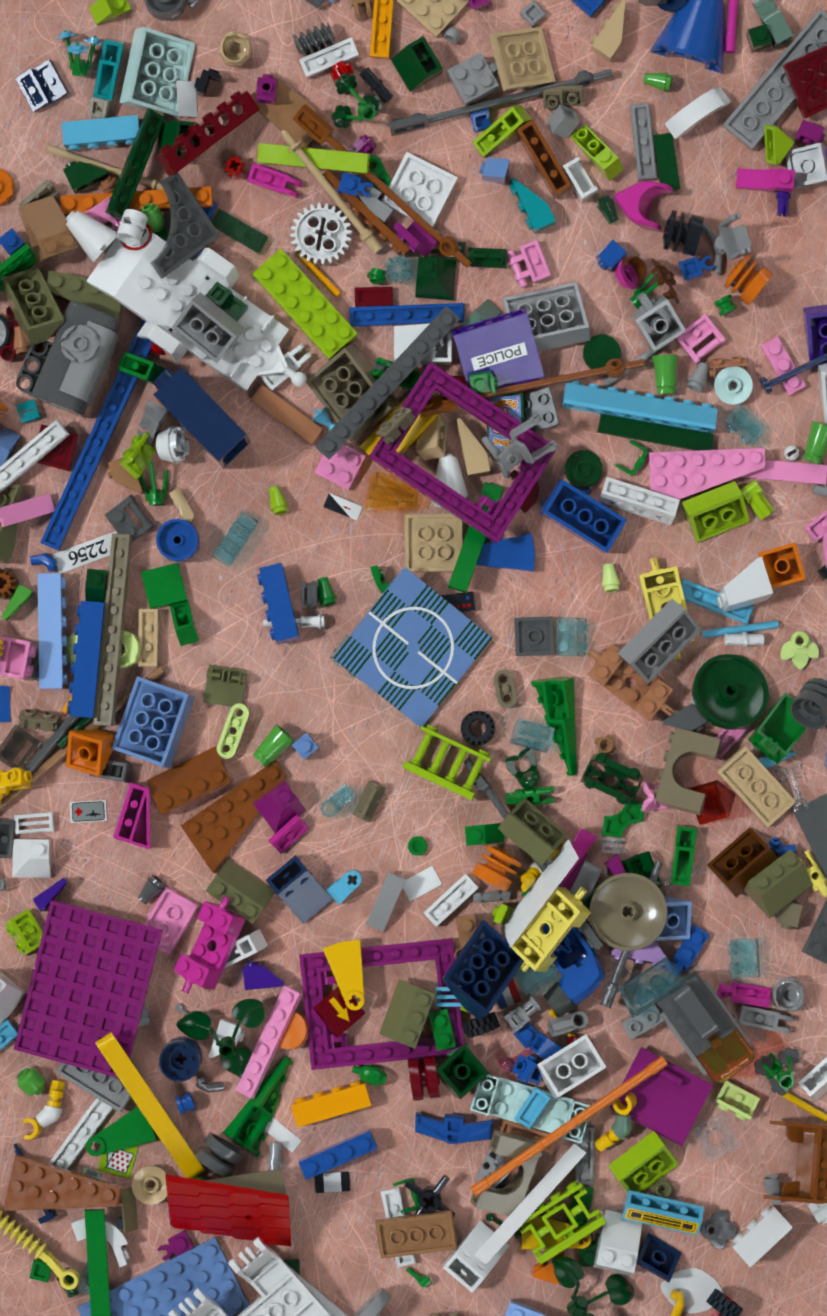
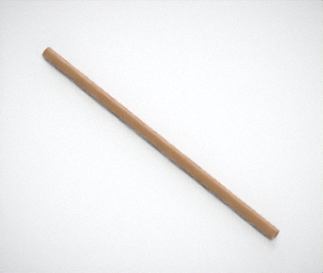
M159 665L144 679L155 682L166 672ZM132 689L116 701L115 715L127 706ZM92 722L83 730L99 729L102 725H94ZM68 744L63 749L58 750L32 773L31 786L67 756ZM27 789L10 791L9 795H5L0 803V812Z

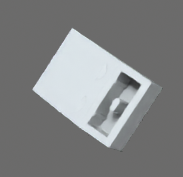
M429 324L394 326V362ZM451 330L419 365H428L430 362L435 365H451Z
M481 1220L443 1263V1268L471 1293L486 1278L510 1246L508 1243H505L486 1265L474 1256L494 1233Z

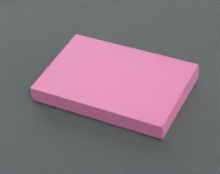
M167 886L144 924L163 929L158 949L170 956L199 905Z

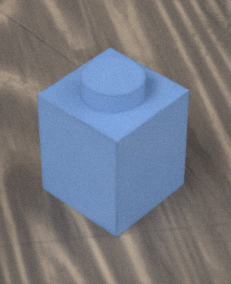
M305 733L292 744L304 760L319 748L308 733Z

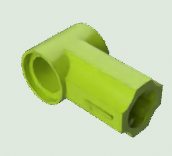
M755 480L740 489L745 503L750 505L760 521L774 512L764 497L763 490Z

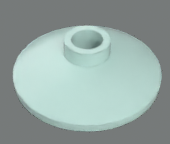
M738 366L724 368L718 373L714 382V389L719 399L732 405L744 402L750 396L753 388L752 378L749 373ZM733 381L737 383V388L735 389L730 387V383Z

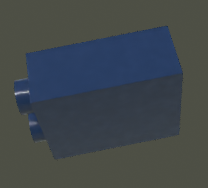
M167 368L153 382L158 390L153 395L160 405L223 469L251 443L247 434L182 368L176 373Z

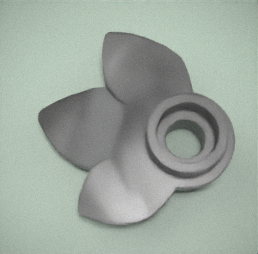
M727 1210L714 1212L710 1220L703 1222L700 1228L701 1235L708 1239L711 1245L717 1249H725L726 1239L733 1238L738 1232L735 1225L727 1222L729 1211ZM712 1227L713 1232L709 1234L708 1229Z

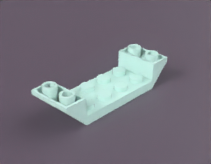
M488 1074L477 1084L470 1110L519 1123L514 1117L534 1087ZM540 1089L552 1098L532 1128L551 1133L591 1105L566 1096L554 1099L551 1092ZM588 1120L562 1138L581 1144Z

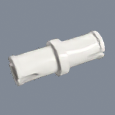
M742 632V634H725L724 644L725 646L742 645V647H747V645L763 646L764 634H747V632Z

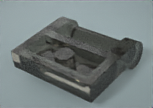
M15 724L0 745V761L11 769L20 767L24 770L37 750L43 747L44 743ZM29 740L33 743L19 764H15L13 761Z

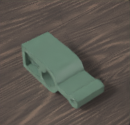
M756 0L752 2L762 25L767 24L774 48L792 39L793 33L773 0Z

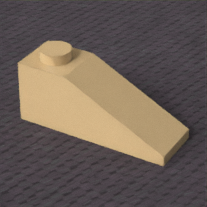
M458 418L457 426L467 477L490 473V468L493 467L491 456H487L486 450L462 419Z

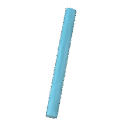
M778 620L703 630L702 638L779 628Z

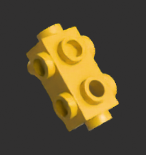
M20 767L12 768L7 772L0 770V803L3 794L9 795V791L31 788L32 774L30 771H24Z

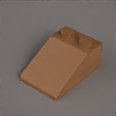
M53 195L17 207L37 262L79 247L75 237L66 226L68 221Z

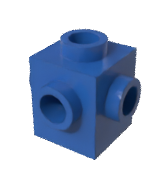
M520 1054L512 1070L513 1073L518 1075L517 1079L526 1084L529 1081L539 1085L542 1079L537 1066L539 1059L530 1054L528 1057Z

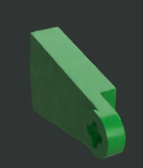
M137 1106L91 1137L86 1143V1150L91 1156H100L155 1141L158 1138ZM93 1141L101 1144L99 1151L91 1149Z

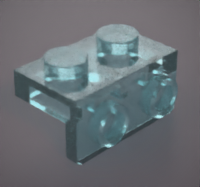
M740 404L723 421L726 424L725 428L731 433L736 432L741 436L739 438L740 441L747 446L749 444L753 446L768 429Z
M557 618V656H586L588 648L586 642V633L588 631L586 618Z
M758 938L730 940L728 953L731 955L729 971L732 974V979L760 977Z

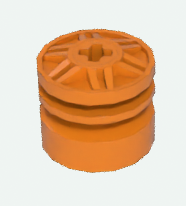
M749 254L735 265L728 274L724 284L726 289L732 282L735 284L731 291L732 293L741 288L743 291L739 299L748 306L774 275L765 266L758 272L754 269L758 263L757 260L749 266L747 263L752 258Z
M486 845L485 849L492 852V854L488 856L482 853L481 856L487 860V863L477 862L472 874L507 892L512 883L511 879L506 876L507 872L516 875L517 871L510 867L513 864L520 868L522 863L503 849Z

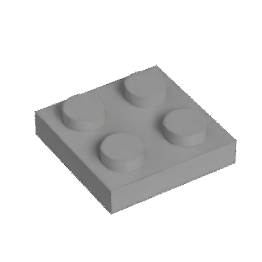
M820 142L788 151L786 154L788 169L795 170L794 190L827 181V162L823 143Z

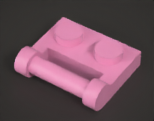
M706 314L686 328V332L675 338L695 365L701 362L700 359L719 344L722 345L726 342L723 335ZM710 334L715 336L711 342L697 353L692 350Z

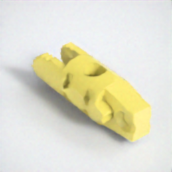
M809 850L804 853L811 865L806 867V870L812 882V889L814 892L818 890L822 897L825 898L827 897V879ZM816 872L817 876L812 878V874Z

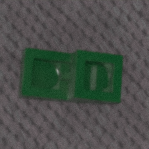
M216 282L205 295L237 322L248 310L247 304L235 297L232 291L219 282Z

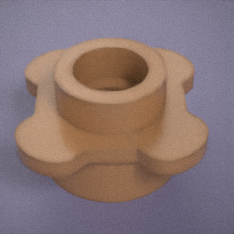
M608 734L604 738L598 737L595 739V744L598 746V754L602 752L614 753L616 751V746L612 742V735Z

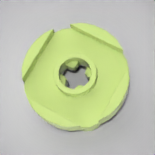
M123 630L122 644L125 647V651L121 654L120 669L136 664L141 652L138 637L126 630Z

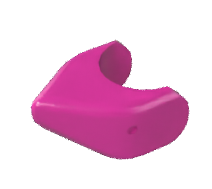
M641 181L614 194L613 197L628 219L643 229L660 232L661 226L650 221L648 218V207L655 197L661 194L672 193L673 188L664 183Z

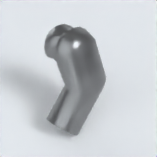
M198 1076L196 1078L197 1083L195 1084L197 1088L205 1092L212 1093L224 1090L223 1082L208 1083L205 1076Z

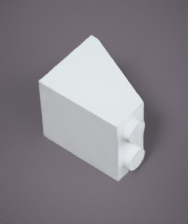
M762 557L752 562L720 591L719 597H717V604L719 608L723 609V613L764 602L771 597L773 591Z
M1 971L0 1023H4L27 993Z

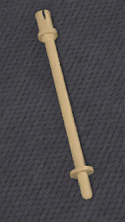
M282 130L281 136L291 147L287 151H294L359 231L360 240L367 244L373 254L379 251L383 245L373 235V230L364 227L299 145L302 141L296 142L287 130Z

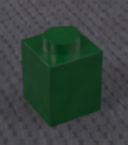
M767 24L748 29L746 33L751 53L769 48L772 43Z

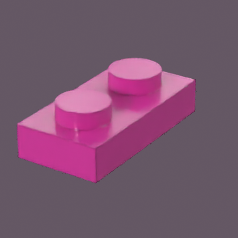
M296 814L268 841L282 854L309 827Z

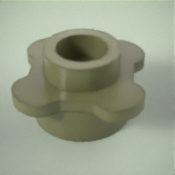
M662 1177L656 1185H652L651 1190L659 1197L667 1198L670 1193L674 1192L675 1188L667 1182L665 1177Z

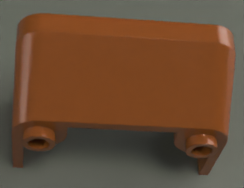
M770 1120L772 1125L786 1126L788 1140L798 1143L796 1181L784 1183L781 1189V1196L764 1195V1199L814 1204L827 1203V1126Z

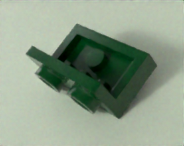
M649 851L621 861L626 873H636L650 878L654 862ZM658 876L657 881L660 882L661 884H660V885H657V886L660 888V887H662L663 885H662V882H661V880H660V877Z

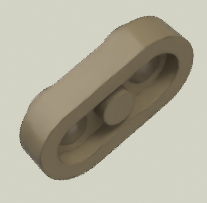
M500 670L494 676L497 700L502 707L510 708L517 701L513 676L507 670ZM501 676H505L507 678L506 683L500 682ZM505 695H509L511 697V700L509 702H505L503 700V697Z

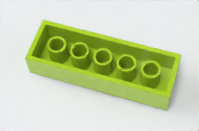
M281 248L252 273L254 279L329 361L358 337V333Z

